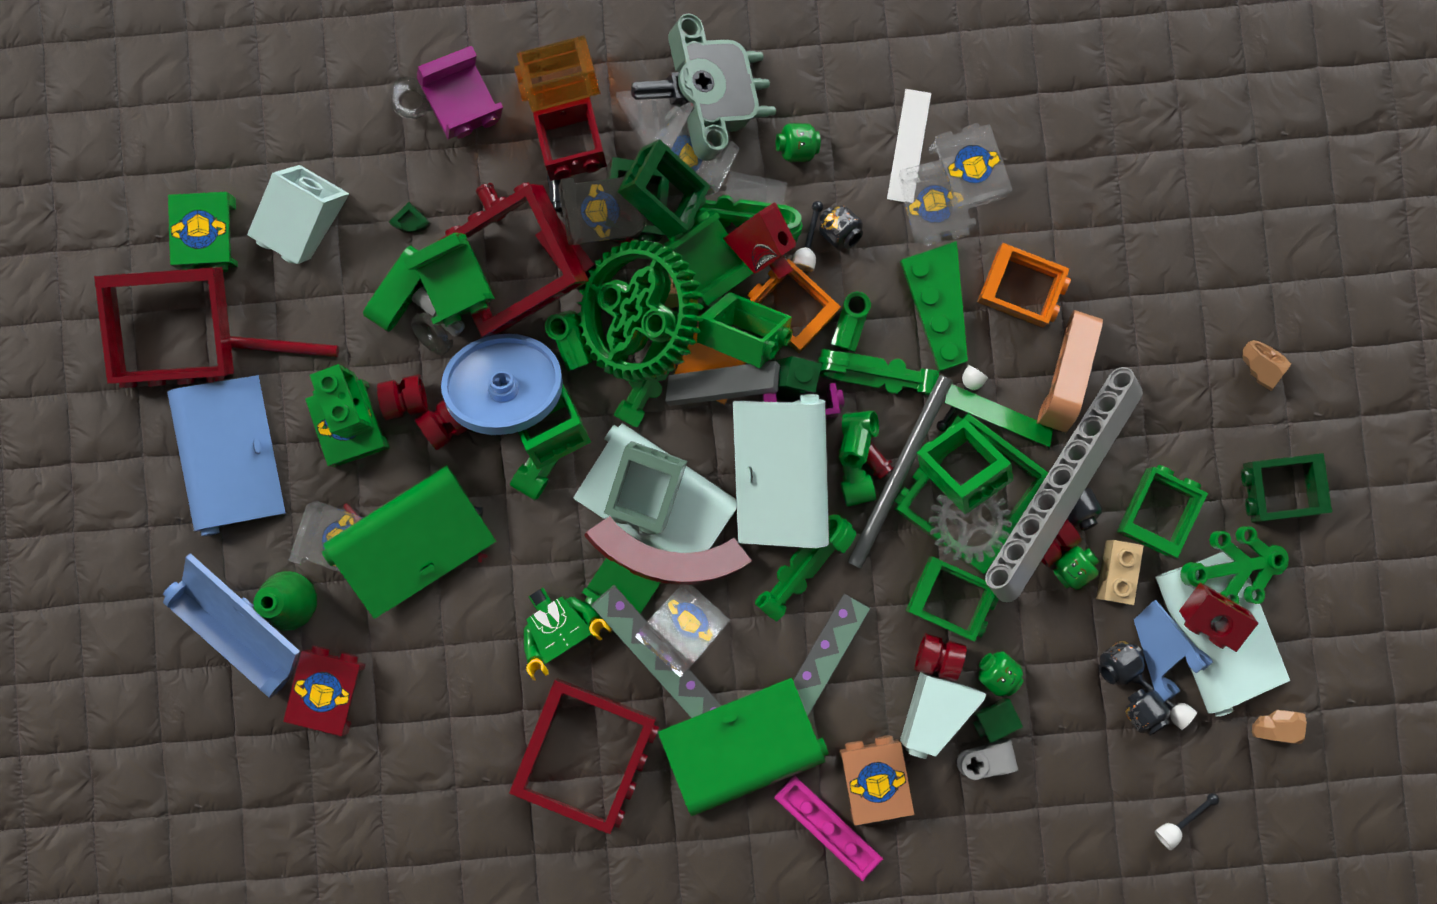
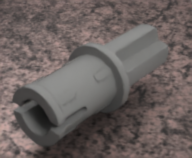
M425 287L419 288L413 295L412 301L420 306L429 315L431 320L437 316V313ZM462 321L449 327L440 324L452 336H458L465 328Z

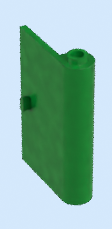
M446 465L324 542L325 550L321 552L331 567L333 565L337 566L371 616L375 619L496 542V539L464 493L463 488L451 469Z
M792 678L658 731L691 817L826 762L824 756L829 755L823 738L816 739Z

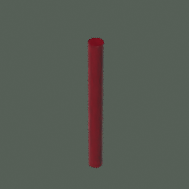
M230 336L231 348L338 357L339 354L338 345Z

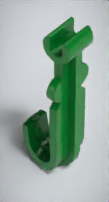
M721 195L717 198V201L706 200L696 215L703 210H707V212L713 210L719 214V221L724 228L728 227L731 222L736 227H739L772 203L743 199L734 203L733 198L729 195ZM777 204L795 242H797L803 227L801 214L793 207Z
M652 341L640 363L648 362L656 357L667 346L669 341L663 343ZM667 371L666 376L657 377L654 380L644 382L629 381L633 389L627 400H622L614 416L633 427H638L643 419L645 411L642 409L648 398L660 396L662 386L658 381L665 380L670 371Z
M822 349L821 355L817 359L818 363H822L819 374L821 377L873 388H879L885 384L886 390L891 394L899 393L902 387L917 389V393L929 396L940 372L932 369H920V371L906 369V364L901 359H893L888 365L882 358Z
M835 514L828 516L829 545L820 548L799 547L790 559V567L784 565L778 569L777 579L779 582L771 592L765 591L760 594L755 601V605L776 622L780 620L786 612L784 604L793 593L802 594L806 590L807 582L805 579L813 578L835 549L844 554L856 537V531L848 520Z

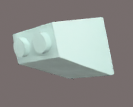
M301 165L274 172L271 175L247 235L255 239L259 246L265 249H272L281 254L283 260L292 264H300L311 259L347 200L349 193Z
M920 672L900 742L906 747V751L913 756L927 759L928 754L937 756L985 700L986 694L977 689Z

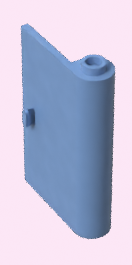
M259 375L182 387L168 391L194 532L201 531V536H209L220 533L219 528L227 524L285 514Z
M190 553L185 559L182 581L179 584L173 582L164 591L165 599L163 603L255 684L267 697L272 698L289 681L300 651L253 610L254 605L245 597L241 599Z

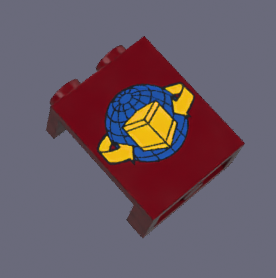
M312 646L311 650L301 651L283 722L343 736L349 733L351 721H347L359 671L365 669L366 663L358 662L359 656L341 653L340 657L330 655V649Z

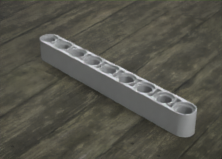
M1126 367L1117 368L1109 375L988 569L985 581L996 597L1002 602H1012L1019 597L1140 401L1143 394L1142 388L1131 369Z

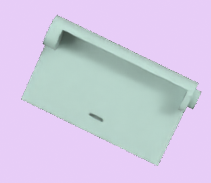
M804 394L800 396V400L793 403L734 401L733 420L738 543L820 548L829 545L825 400L819 399L817 394Z
M623 423L619 427L613 425L605 437V440L608 441L607 445L573 497L603 519L610 516L604 514V510L625 446L633 441L667 453ZM631 461L617 505L657 519L671 475ZM686 466L667 526L660 534L644 533L639 530V526L629 522L628 524L615 523L626 533L651 547L678 553L700 552L711 548L736 511L737 499Z
M1220 552L1196 563H1201L1206 567L1233 562V560L1224 552ZM1182 567L1155 577L1171 618L1198 649L1205 652L1213 661L1205 670H1201L1198 673L1192 670L1208 713H1215L1216 717L1230 714L1234 711L1233 706L1290 681L1261 605L1248 603L1244 599V590L1246 587L1252 586L1250 577H1248L1238 593L1239 605L1249 610L1259 624L1237 652L1227 646L1221 649L1209 640L1208 635L1202 632L1197 635L1185 627V620L1179 610L1196 587L1187 586L1182 582L1180 577ZM1199 571L1196 572V579L1199 577ZM1235 574L1208 579L1204 585L1220 593L1225 591ZM1255 590L1252 593L1253 599H1255L1257 595ZM1222 616L1214 618L1211 623L1219 621Z

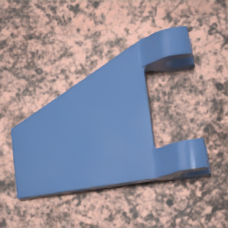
M1157 600L1153 601L1134 619L1154 690L1159 693L1164 702L1169 698L1172 699L1180 692L1177 685L1164 677V675L1184 657H1186L1188 665L1195 673L1205 670L1213 663L1212 659L1205 652L1198 649Z

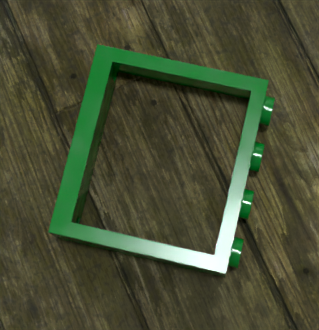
M968 413L963 418L957 416L950 426L966 419L1004 457L1035 479L978 557L972 556L908 508L930 479L920 469V466L912 476L916 481L911 488L907 489L904 487L896 497L895 502L898 505L894 510L979 574H985L1048 475V472ZM945 457L939 460L937 463L940 465L942 461L945 459Z

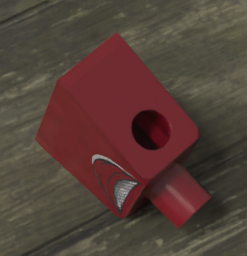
M775 202L759 211L723 238L753 273H758L769 265L779 280L793 271L784 254L796 247V242Z

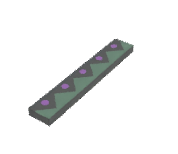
M615 585L591 604L596 612L691 718L722 706Z
M846 594L842 595L793 679L807 716L870 608Z

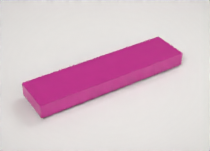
M793 775L774 796L785 809L862 881L883 860L867 842L797 776Z

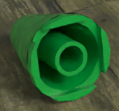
M284 571L270 576L262 584L254 597L253 604L256 612L272 627L278 630L290 631L304 626L310 620L313 613H315L317 593L314 585L307 578L296 572Z

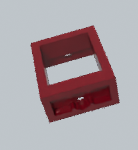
M589 92L531 107L550 181L565 180L573 175L585 172L593 173L607 167ZM588 120L595 149L553 160L546 131Z

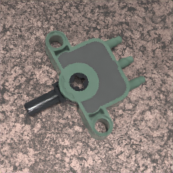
M693 14L682 15L668 34L674 67L677 72L670 73L666 80L634 82L631 85V96L635 100L669 98L670 105H676L680 111L688 115L686 120L693 151L703 161L713 160L727 146V132L741 130L752 118H763L776 114L774 106H759L756 90L768 88L770 81L768 79L753 78L749 64L762 61L764 58L763 53L746 51L740 43L734 40H706L702 22ZM707 140L711 141L714 146L710 145Z

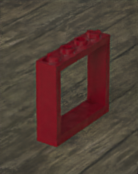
M529 182L522 183L514 188L515 193L509 197H501L491 202V208L488 210L476 212L467 218L468 222L464 225H457L445 231L446 236L443 238L455 232L463 233L469 238L528 201L563 273V276L495 316L492 315L489 307L479 313L471 314L482 337L497 335L589 282L543 185L529 184Z
M222 267L94 276L107 384L119 383L120 388H132L138 386L137 382L148 381V386L167 385L166 380L177 379V384L196 383L195 378L206 377V382L225 381L224 376L234 373ZM208 281L218 365L126 371L116 287Z
M555 679L509 794L611 834L613 827L620 828L625 815V811L620 810L624 799L631 800L637 783L632 781L635 771L642 772L648 755L643 753L646 743L653 744L659 727L654 725L656 717L562 679ZM564 694L643 725L606 820L526 788Z

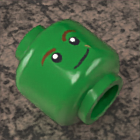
M809 123L786 124L781 134L776 135V150L781 152L783 159L787 162H809L820 151V133L815 131L814 127Z
M1075 546L1068 552L1062 553V558L1055 563L1056 568L1053 569V572L1066 589L1071 587L1079 590L1097 578L1098 569L1095 565L1099 563V560L1090 548L1084 551L1081 547Z
M1006 652L988 653L979 662L978 679L994 695L1011 696L1022 686L1023 669Z

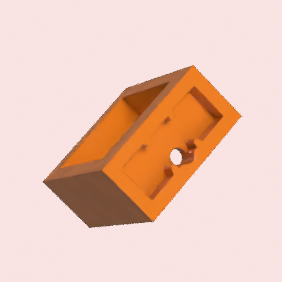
M1002 243L997 250L977 302L1043 328L1049 324V321L1054 322L1058 315L1060 306L1056 305L1059 295H1064L1068 289L1071 279L1067 275L1070 268ZM1009 260L1054 277L1040 315L995 297Z
M788 259L787 261L793 268V271L788 273V275L824 307L797 337L792 335L789 345L800 354L839 312L841 306ZM771 269L768 273L771 278L764 285L758 283L750 291L748 297L751 301L760 304L787 275L778 280Z

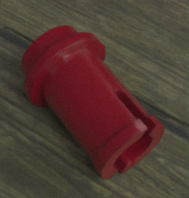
M493 183L483 184L476 189V193L485 210L491 208V202L499 198ZM506 214L505 216L501 217L500 219H498V220L495 221V222H498V221L504 219V218L507 216V214Z
M871 441L866 464L874 472L872 476H877L881 480L894 468L890 465L892 461H887Z

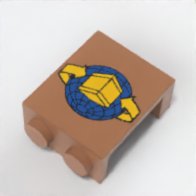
M883 736L875 738V743L864 745L863 741L846 743V749L839 750L843 761L854 826L914 815L902 745L898 739L893 740V736Z

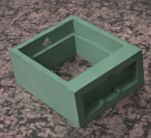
M631 441L624 448L604 514L610 515L617 523L628 524L629 522L637 525L639 530L644 533L660 534L667 526L688 461ZM631 461L671 475L657 519L617 505Z

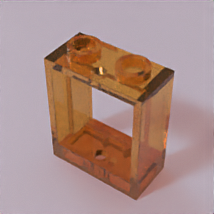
M585 35L517 53L519 65L514 66L519 83V91L522 101H529L532 112L601 94ZM581 66L582 69L581 72L535 84L532 82V78Z

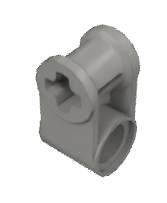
M1011 739L998 740L983 746L966 749L958 755L956 760L958 770L973 780L1009 774L1018 770ZM971 758L978 761V764L974 765V771L967 768V765L971 764Z

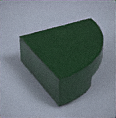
M410 202L389 221L394 228L410 233L424 230L431 225Z

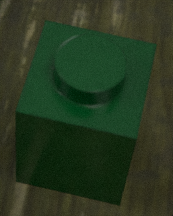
M1006 697L973 713L976 721L972 722L978 736L980 739L985 737L990 743L1023 727L1010 699Z

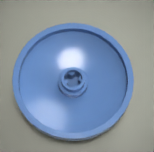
M518 334L491 335L468 344L449 361L441 381L443 399L450 415L467 429L489 435L511 434L537 424L556 406L563 386L560 365L554 353L540 341Z

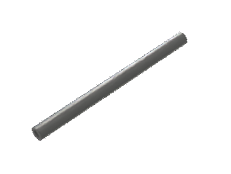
M939 375L848 560L850 564L862 568L953 380Z

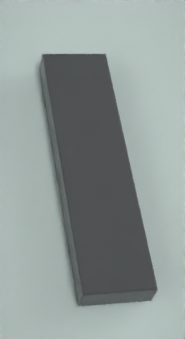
M775 360L766 362L760 368L746 364L669 375L665 402L670 406L775 393L778 391L780 365Z

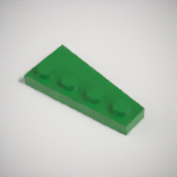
M957 241L900 261L938 371H943L968 361Z

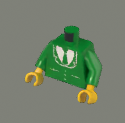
M541 588L529 596L537 612L526 619L528 624L524 628V652L528 662L526 670L534 681L536 680L534 674L538 669H541L543 674L547 676L548 669L544 663L546 664L590 635H594L598 640H602L599 636V631L605 627L611 632L612 628L590 604L576 597L566 598L565 596H561L552 602L545 589Z

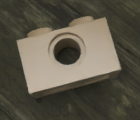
M1107 540L1105 542L1096 599L1134 605L1144 545L1116 540Z

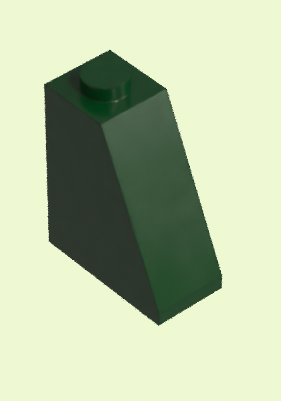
M794 356L776 360L780 365L778 391L775 392L777 399L795 402L800 400L801 395L815 394L822 363Z

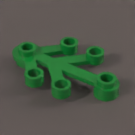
M1241 526L1236 531L1237 541L1240 544H1247L1259 557L1250 558L1231 542L1229 533L1215 531L1210 535V545L1215 549H1220L1233 562L1206 567L1201 563L1189 562L1181 569L1180 577L1182 582L1192 587H1197L1200 582L1205 584L1211 578L1235 574L1225 591L1220 592V594L1225 597L1229 595L1231 600L1239 604L1238 593L1252 571L1261 569L1252 586H1248L1244 590V599L1248 603L1260 604L1265 599L1264 588L1272 575L1282 574L1287 569L1289 557L1283 547L1278 545L1267 546L1257 538V531L1253 527ZM1246 531H1247L1248 534H1249V537H1248L1247 540H1245V537H1244V534H1245ZM1220 535L1223 539L1221 545H1219L1218 538ZM1197 571H1199V577H1198V579H1196V572H1197ZM1254 590L1257 593L1255 599H1253L1252 593Z

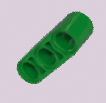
M411 245L400 255L363 311L364 317L387 332H390L396 326L412 303V297L415 292L423 287L417 270H408L403 259L419 251Z

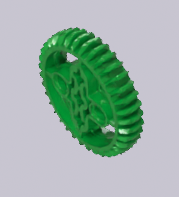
M634 240L631 243H621V247H612L611 252L603 253V260H595L597 268L588 270L591 275L590 279L588 278L589 282L585 283V289L579 290L583 298L576 303L581 306V312L575 315L581 318V323L577 325L583 330L580 337L587 341L583 348L591 351L589 358L597 360L596 366L605 368L604 372L613 374L618 379L644 382L666 376L667 371L676 370L675 364L684 363L682 355L691 354L688 345L697 343L693 338L694 333L698 334L701 332L696 327L697 322L703 320L701 316H698V310H702L705 307L702 304H698V299L704 295L701 292H696L700 285L698 281L692 280L696 273L688 269L690 264L682 260V256L679 253L658 242ZM636 259L652 260L650 266L635 272L629 284L621 280L611 281L614 275L626 264ZM669 274L673 279L678 294V315L664 305L671 290ZM601 308L614 317L607 333V340L602 328ZM648 338L659 343L669 341L661 353L648 362L630 363L626 361L629 355H633L644 348Z

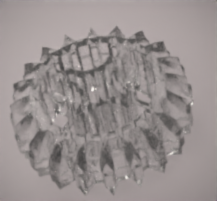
M995 493L983 502L991 512L993 518L992 526L981 515L982 503L965 515L962 511L949 509L953 502L940 494L936 499L942 507L939 505L931 507V511L939 515L929 518V523L938 524V527L930 530V534L936 535L940 533L941 538L934 542L935 545L939 546L945 542L948 546L943 550V554L947 555L952 549L955 550L953 556L955 561H958L962 553H964L965 563L972 562L973 554L978 562L984 561L983 551L989 558L995 556L992 546L1001 550L1003 543L998 538L1008 539L1010 536L1002 528L1012 526V522L1003 521L1002 518L1008 516L1011 513L1010 510L1005 509L1001 511L999 508L1006 502L1005 499L1002 498L995 502L993 499L997 495ZM973 513V522L978 527L973 526L967 531V522L962 517L966 519ZM946 518L950 519V522L956 524L959 528L958 542L949 533ZM973 533L991 535L983 545L966 546Z

